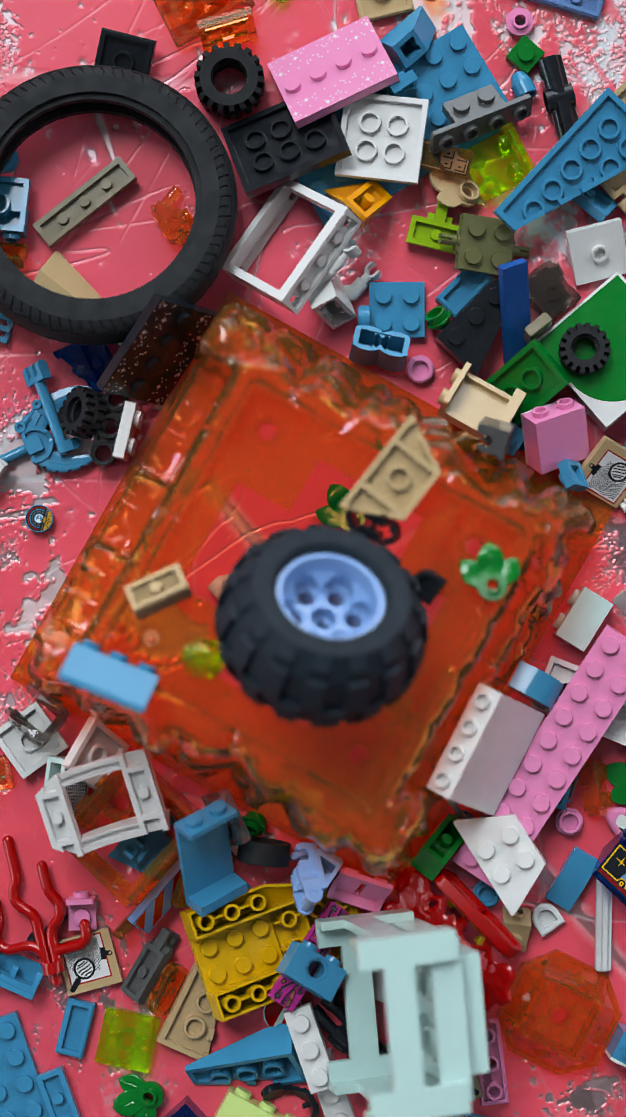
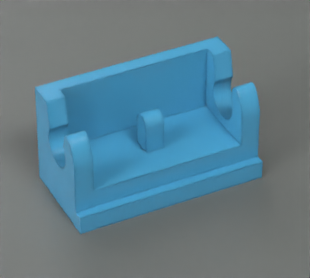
M0 953V987L32 1000L44 976L41 963L20 954L5 955Z

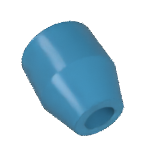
M518 71L511 76V89L516 98L528 93L531 97L537 94V89L532 79L526 73Z

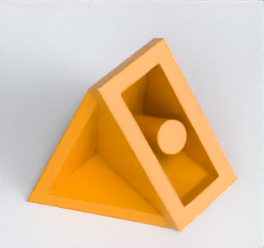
M375 180L323 190L334 201L348 207L362 221L360 225L362 229L392 199V196Z

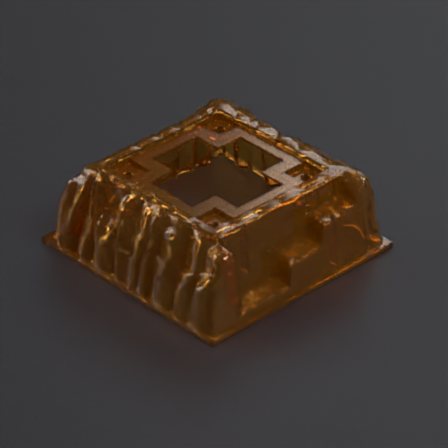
M227 291L216 311L218 315L201 337L195 357L166 399L10 678L86 721L89 716L96 718L128 745L137 750L146 748L153 755V759L242 809L262 814L266 818L267 823L297 840L316 843L317 848H321L330 854L334 853L343 860L342 865L359 871L358 874L373 879L378 877L387 880L388 884L394 885L392 893L398 896L395 881L398 880L406 868H409L411 871L414 867L410 865L412 860L431 837L448 807L447 798L426 786L478 683L480 682L508 697L510 696L512 690L508 687V683L520 660L528 663L615 507L584 490L576 492L566 489L558 475L552 472L540 474L527 465L526 458L518 453H515L513 457L507 453L503 460H499L495 455L481 452L477 449L476 445L479 443L489 446V444L451 424L444 417L437 416L438 408ZM411 414L415 416L441 474L412 510L413 513L423 519L400 558V567L408 569L411 575H415L424 569H432L447 579L448 582L438 594L446 600L428 630V641L420 669L409 689L391 706L388 707L384 704L382 711L366 721L357 724H348L345 721H341L337 727L320 728L313 727L311 722H308L307 726L296 720L294 723L285 721L274 715L275 710L267 705L259 707L241 689L202 668L217 642L214 630L215 606L193 594L191 597L140 620L137 619L123 587L175 563H179L184 576H186L237 483L290 511L318 460L359 481ZM269 424L276 429V434L272 439L264 440L259 436V430L263 425ZM470 539L479 541L481 548L487 542L495 544L503 553L504 560L508 558L519 559V577L508 585L506 595L499 601L490 602L483 599L478 589L467 585L461 576L459 567L461 560L477 561V555L471 556L465 549V545ZM491 581L487 584V587L490 590H495L498 588V584ZM153 629L158 632L160 640L156 646H149L145 643L144 635L146 631ZM84 639H88L100 644V651L111 654L112 650L127 655L129 657L127 662L139 666L140 662H144L157 668L155 673L161 675V678L148 709L142 714L57 679L58 673L74 642L82 643ZM354 746L365 748L366 757L362 761L357 762L350 758L349 752Z

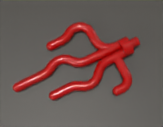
M6 835L3 838V846L11 874L8 888L9 900L18 912L29 918L35 941H22L14 944L4 942L2 932L5 918L0 900V953L5 955H17L24 952L35 953L40 959L44 977L50 976L52 986L62 984L60 972L66 971L62 955L80 951L89 945L92 938L91 924L89 920L82 919L79 923L81 937L74 941L59 944L57 932L66 914L65 903L62 896L52 885L48 864L41 860L37 863L41 887L44 895L53 904L55 910L45 935L39 913L20 897L22 872L12 836Z

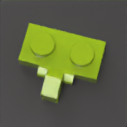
M438 202L435 214L428 212L427 218L412 214L405 243L455 255L453 246L438 244V240L441 239L438 238L440 232L455 235L459 227L452 224L453 218L446 217L449 207Z

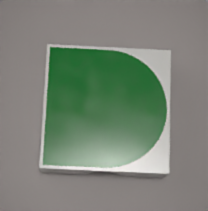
M617 271L538 338V341L572 380L567 387L573 393L577 402L585 406V412L603 432L626 414V279ZM588 322L591 323V326L598 325L601 331L604 330L607 333L606 337L610 339L611 352L602 369L598 370L595 374L583 377L582 374L578 376L573 375L574 372H568L565 369L566 366L560 362L561 358L558 356L561 338L567 332V329L571 326L574 327L578 323L584 325ZM581 339L574 344V354L579 359L588 360L595 355V346L591 341Z

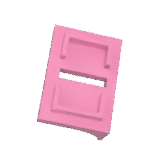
M348 867L341 868L329 884L327 898L369 912L380 911L385 899L393 891L394 885L388 884L387 880L378 877L373 879L358 874L359 871ZM361 884H364V886L360 890H358V887Z

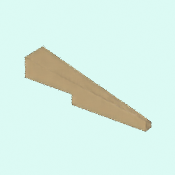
M58 251L53 253L34 279V282L62 295L89 299L102 298Z

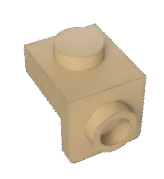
M504 905L502 908V924L520 942L522 946L520 952H526L531 930L530 909L519 907L517 912L511 916Z

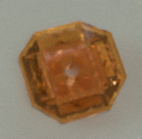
M554 949L546 954L522 962L515 974V981L509 988L511 1002L506 1003L505 1006H499L496 1012L508 1050L557 1075L597 1066L622 1017L608 974L596 971L593 966L559 949ZM558 1009L567 1011V1015L562 1021L553 1020V1014Z

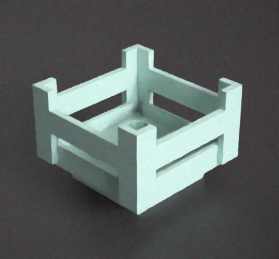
M406 908L315 919L317 947L320 949L340 946L341 966L347 971L343 979L349 1058L327 1061L329 1090L336 1096L360 1093L369 1102V1111L364 1112L365 1117H449L470 1114L471 1102L474 1101L472 1075L490 1072L479 952L460 944V937L456 935V929L449 926L436 927L415 918L414 911ZM374 970H382L389 1047V1053L379 1054L372 975Z

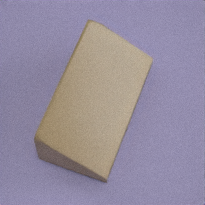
M175 563L123 587L138 620L193 595L179 563Z

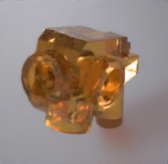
M173 185L161 202L158 200L150 208L153 211L151 213L152 217L157 222L159 230L168 243L172 245L177 243L178 246H182L188 238L194 218L186 208L181 210L174 207L173 203L182 191Z

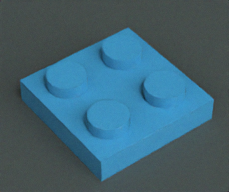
M369 282L370 326L376 327L382 332H400L411 339H424L425 282Z

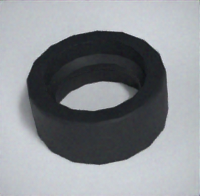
M243 836L239 838L237 860L257 866L288 867L291 844L277 839Z

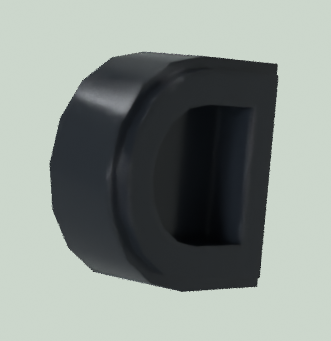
M424 569L414 575L422 590V601L428 605H431L448 582L447 579L432 569Z

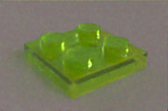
M107 1005L94 1062L149 1074L161 1017Z

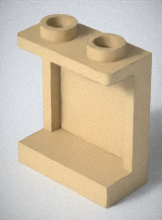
M466 362L462 370L456 368L449 381V383L453 384L450 390L444 388L439 396L437 403L441 406L437 416L482 440V437L487 435L477 432L478 424L487 416L511 423L527 393L516 388L512 396L471 374L469 369L472 364Z

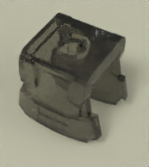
M547 261L528 275L530 307L539 316L546 312L552 318V325H554L555 321L568 310L577 306L582 298L573 287L568 285L563 277L565 274L559 263L555 264Z
M30 682L26 686L27 692L37 702L50 710L56 716V719L42 733L11 706L7 707L5 715L8 717V722L19 731L22 730L27 734L26 737L29 742L37 747H44L65 724L69 711L62 706L63 702L52 692L47 694L39 686Z

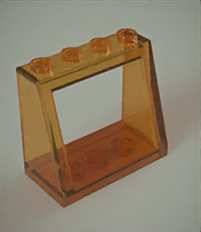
M154 769L160 791L171 799L184 813L190 815L200 810ZM121 770L113 771L109 776L107 774L103 775L95 784L97 789L90 797L85 795L76 804L75 807L78 810L74 815L79 831L86 826L125 783ZM175 837L131 884L94 850L80 857L70 852L125 907L138 905L179 859Z

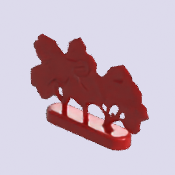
M405 868L395 880L399 901H389L383 904L380 911L406 908L414 911L415 918L436 927L449 926L456 929V935L460 937V944L472 949H478L480 956L482 952L486 953L483 957L488 959L485 970L481 969L484 1011L489 1012L495 1004L505 1006L506 1003H510L509 988L515 981V971L506 963H496L494 961L492 946L503 956L514 958L522 950V946L517 938L450 870L442 868L435 877L434 882L443 892V895H434L430 889V880L418 870L411 871L409 868ZM448 900L464 915L461 921L447 916L445 913ZM431 901L438 902L433 908L429 907ZM469 922L485 937L482 945H472L465 940L463 929ZM492 964L496 968L495 972L493 973L490 972V966Z

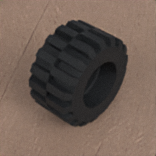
M223 42L222 48H218L217 44L212 46V52L209 53L206 50L202 54L203 59L202 61L198 60L196 64L197 71H194L198 98L207 111L212 110L214 116L219 117L221 114L224 115V119H230L231 115H236V119L242 118L241 113L246 112L247 115L251 113L252 107L259 105L260 96L263 97L265 85L263 67L260 65L257 55L253 56L251 49L248 47L241 49V44L235 43L234 47H230L229 42ZM234 68L241 71L246 77L244 87L234 94L219 92L214 87L213 80L221 70Z

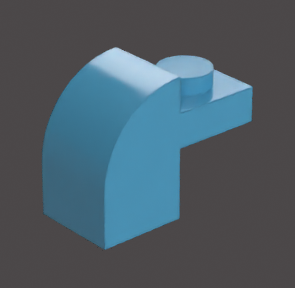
M520 660L508 683V687L512 691L530 699L535 706L543 710L545 708L552 710L564 687L560 681L522 660Z

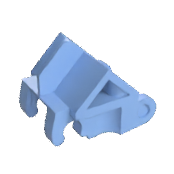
M302 842L296 844L295 852L291 853L289 860L292 862L299 860L296 868L292 871L290 879L297 911L303 916H308L313 912L314 904L322 899L324 891L341 868L343 860L325 847L317 848L316 843Z

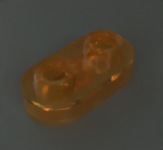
M171 962L162 970L147 1000L148 1010L157 1017H164L169 1014L188 975L187 968L179 962Z

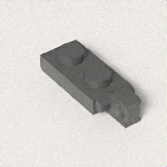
M162 927L157 937H154L151 942H146L120 990L137 1004L144 1005L174 951L173 948L180 935L172 929Z

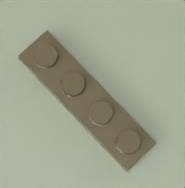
M118 156L36 221L33 227L49 247L53 248L136 182L137 178L120 156Z

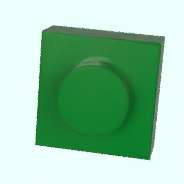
M523 35L506 55L505 59L519 71H523L528 75L537 64V61L544 56L545 52Z

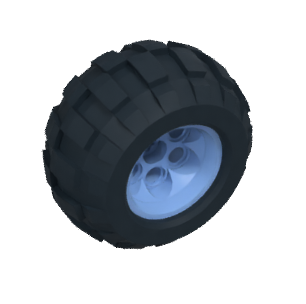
M323 524L308 525L303 530L296 527L271 533L266 541H262L259 545L254 543L248 548L223 582L215 611L214 630L217 640L220 642L218 649L229 676L232 675L235 681H239L241 691L259 707L267 705L275 710L274 715L291 723H294L295 719L311 722L313 727L320 728L337 727L341 721H345L348 724L366 721L382 711L384 704L389 707L409 689L420 669L428 641L427 608L421 607L422 590L414 575H411L408 569L400 567L401 560L384 545H377L368 540L365 534L351 529L348 531L334 529L331 525Z

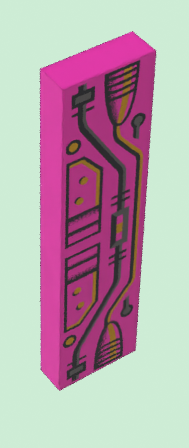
M329 900L317 919L351 914ZM314 923L304 940L317 946ZM334 947L318 948L316 952L325 957L326 954L330 955ZM315 961L308 967L310 976L317 972ZM280 975L267 996L289 1012H293L306 990Z

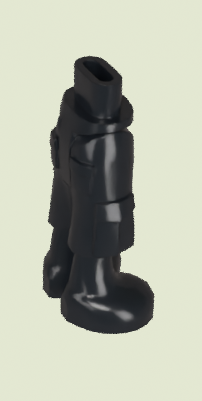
M339 986L331 1002L321 999L319 1003L332 1012L342 1022L341 1025L337 1026L319 1004L313 1010L319 1028L330 1034L328 1041L338 1051L349 1056L345 1007L341 1001L343 989ZM378 1038L379 1054H384L387 1048L384 1047Z

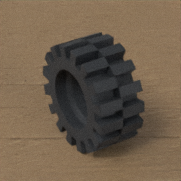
M588 322L584 325L578 323L574 327L571 326L567 329V332L561 338L558 356L561 358V364L566 366L565 369L568 372H574L573 375L578 376L582 374L584 377L589 374H595L605 366L611 352L610 339H607V333L604 330L601 331L600 327L596 324L591 326V323ZM581 339H587L595 346V355L588 360L579 359L574 354V344Z

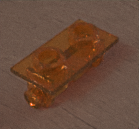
M601 757L593 759L591 764L590 760L587 759L578 773L580 786L590 785L591 790L581 791L584 811H587L588 816L599 815V810L600 816H604L608 813L607 809L612 807V796L610 791H607L605 783L608 776L607 768L602 763Z

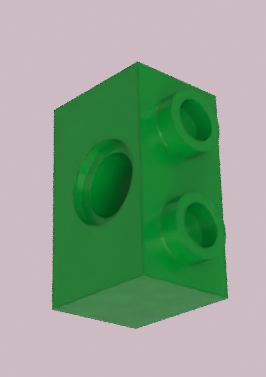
M451 813L447 815L410 863V865L431 881L435 879L464 842L453 824V821L457 818Z

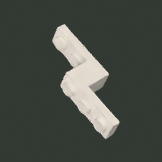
M311 1002L295 1007L293 1012L284 1011L283 1015L310 1093H317L324 1116L356 1117L348 1094L336 1096L329 1090L327 1061H333L336 1058L332 1047L326 1048Z

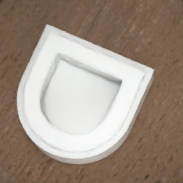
M547 902L536 905L531 913V920L542 937L565 922L556 907Z

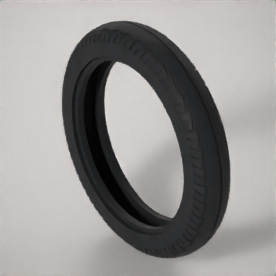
M79 65L40 74L19 84L0 97V175L15 150L33 133L50 123L69 116L92 113L125 117L159 134L171 145L184 162L191 177L196 196L193 224L182 249L163 272L133 291L107 298H76L46 289L18 270L0 246V313L19 326L55 341L92 346L123 343L154 293L195 305L208 291L219 275L233 242L238 209L237 188L233 168L221 139L203 113L185 96L162 81L138 71L107 65Z

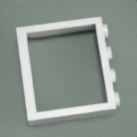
M292 180L275 188L229 253L222 269L239 283L297 315L357 231L362 221L348 207ZM301 197L333 213V215L282 288L278 290L246 271L296 200ZM346 220H347V221H349V223H348L347 226L345 227L343 224H344V223L346 222ZM293 295H294L296 298H295L294 301L291 303L290 300H291V298H292Z

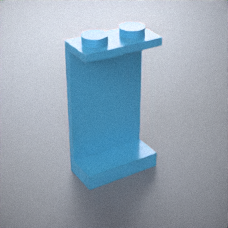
M222 799L212 802L210 805L174 823L186 904L201 917L208 915L248 892L247 882L234 873L227 825L228 821L238 816V811Z

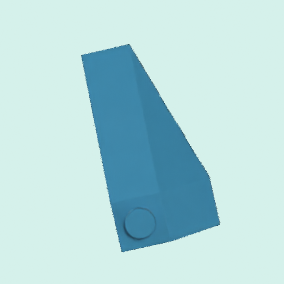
M283 1023L274 1027L264 1028L185 1066V1072L194 1085H229L232 1080L247 1082V1085H256V1080L273 1081V1083L280 1082L282 1085L307 1082L288 1026Z

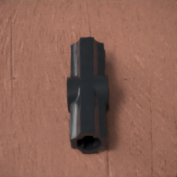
M561 54L547 56L537 61L544 88L543 100L547 113L551 114L558 141L578 120L575 110L576 97L572 84L568 83Z

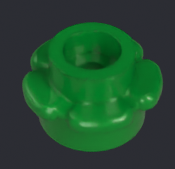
M442 305L434 307L425 316L428 328L430 330L436 329V331L443 330L450 323L449 318H451L452 313L446 311Z
M249 811L246 816L241 818L242 829L247 835L255 837L266 832L267 820L262 814Z

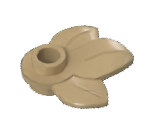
M467 171L466 176L451 172H430V183L439 192L436 200L442 205L450 208H455L459 205L473 207L478 202L480 190L477 184L471 181L469 171Z

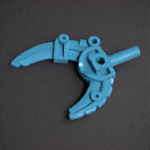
M77 386L66 387L50 394L57 415L60 413L58 410L64 406L63 401L67 400L66 395L68 392L71 393V389ZM40 399L34 400L32 402L33 408L28 415H25L21 421L14 425V429L21 435L24 445L0 455L3 461L11 463L29 454L35 465L39 464L43 468L46 467V470L55 473L57 471L59 473H68L69 470L73 472L93 462L89 454L66 455L54 451V437L46 430L48 421Z

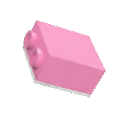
M561 398L556 402L535 407L530 411L520 414L526 464L540 474L558 469L557 463L565 459L578 462L586 459L590 454L585 406L572 398Z

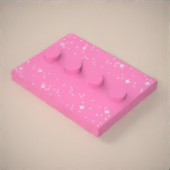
M368 16L267 63L298 129L400 81Z

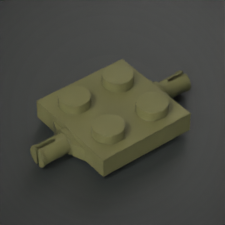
M462 213L460 214L459 227L455 235L440 232L438 238H441L438 240V244L453 246L455 253L454 270L498 277L499 265L511 262L513 257L528 259L530 253H528L530 248L515 246V231L512 232L497 218Z

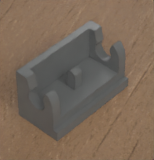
M485 416L478 424L477 432L487 435L483 436L482 440L489 444V446L478 443L476 445L477 449L481 452L495 455L499 460H503L508 453L516 424Z

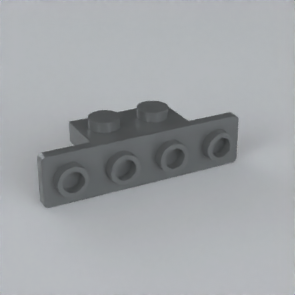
M490 84L442 103V112L451 124L431 132L430 151L433 154L447 151L454 146L472 141L479 136L497 131L514 122L524 120L531 115V95L528 93L504 102L494 86Z

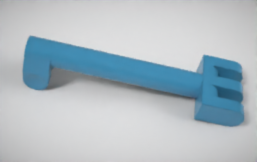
M40 359L23 369V376L27 387H36L59 454L70 453L79 448L81 442L76 437L67 440L65 438L45 380L52 376L46 361Z

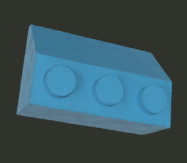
M84 639L82 643L74 642L58 673L57 679L142 714L148 709L161 678V675L155 673L157 668L144 662H140L139 666L127 662L129 658L127 655L112 650L111 654L100 651L101 645L88 639Z

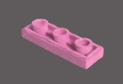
M498 1017L489 1018L491 1027L486 1029L488 1058L494 1059L495 1063L489 1066V1073L477 1074L483 1097L480 1098L482 1106L510 1103Z

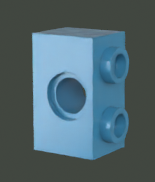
M303 940L302 943L292 941L276 972L318 998L331 1002L347 973L346 970L339 967L341 961L328 954L323 957L316 952L318 947L306 940ZM315 961L317 972L310 976L308 967Z

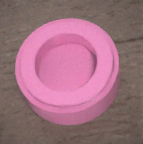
M423 355L412 357L406 365L407 377L417 384L427 382L434 372L432 361Z

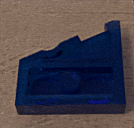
M69 344L53 352L58 360L62 358L73 368L71 371L79 378H83L88 386L103 392L96 383L113 358L107 345Z

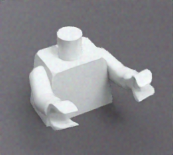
M352 238L309 297L312 310L333 330L357 317L351 301H355L364 292L371 280L377 281L382 275L379 269L373 275H370V271L372 268H375L376 263L369 262L365 266L364 274L361 277H357L351 285L343 286L341 279L336 274L344 267L345 261L349 257L356 258L362 253L358 246H354L357 243Z

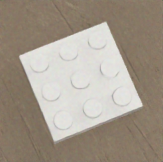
M370 94L343 107L341 129L352 155L336 162L335 176L418 185L429 100Z

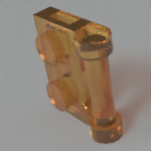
M250 6L236 8L230 12L208 16L205 19L196 21L204 52L206 50L209 53L212 52V46L216 44L218 48H222L223 42H229V46L248 41L250 44L258 42Z

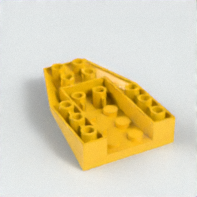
M292 883L262 884L250 888L247 893L204 917H201L192 908L180 911L179 913L214 1019L224 1022L275 1002L267 995L281 975L276 972L278 965L292 941L302 943L315 923V919L319 917L329 900L351 915L360 914L358 908L327 898L328 886L320 902L314 904L313 912L308 916H303L297 911L292 895ZM340 946L334 947L330 953L336 959L341 957Z

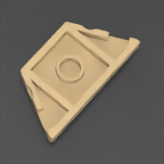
M411 414L340 503L339 506L342 509L404 521L437 480L441 471L414 415Z

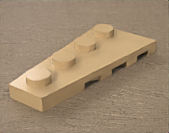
M194 961L156 1039L157 1042L199 1060L209 1055L216 1019L213 1017L196 962Z

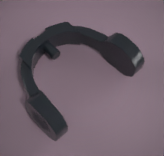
M280 1082L266 1086L261 1091V1096L265 1101L273 1100L286 1094L300 1097L306 1102L302 1104V1108L309 1107L311 1117L319 1116L318 1103H316L314 1095L307 1088L283 1086Z

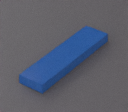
M524 258L498 266L504 364L527 345L524 341V328L531 323L528 261Z

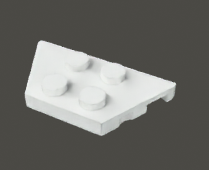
M516 814L456 819L453 821V824L510 915L513 916L536 881L546 861Z

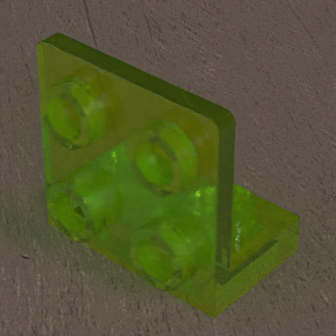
M512 122L502 126L498 134L460 153L461 158L470 160L468 173L472 181L479 187L483 202H488L515 188L534 168Z

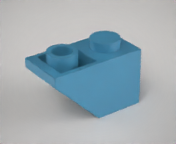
M419 6L380 41L392 63L407 69L428 51L436 27L424 8Z

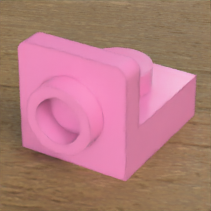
M85 890L74 891L73 896H68L66 899L69 931H80L79 923L82 919L89 920L92 930H97V895H90V892Z

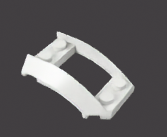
M146 748L92 761L54 775L35 795L52 849L61 852L66 850L80 857L85 853L119 841L147 835L149 832L157 830H169L170 809H166L151 762L153 755ZM121 770L136 816L80 834L65 787L95 776Z

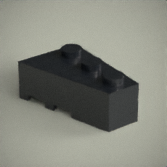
M494 277L434 340L462 369L466 362L471 363L469 372L477 376L501 326L499 281Z

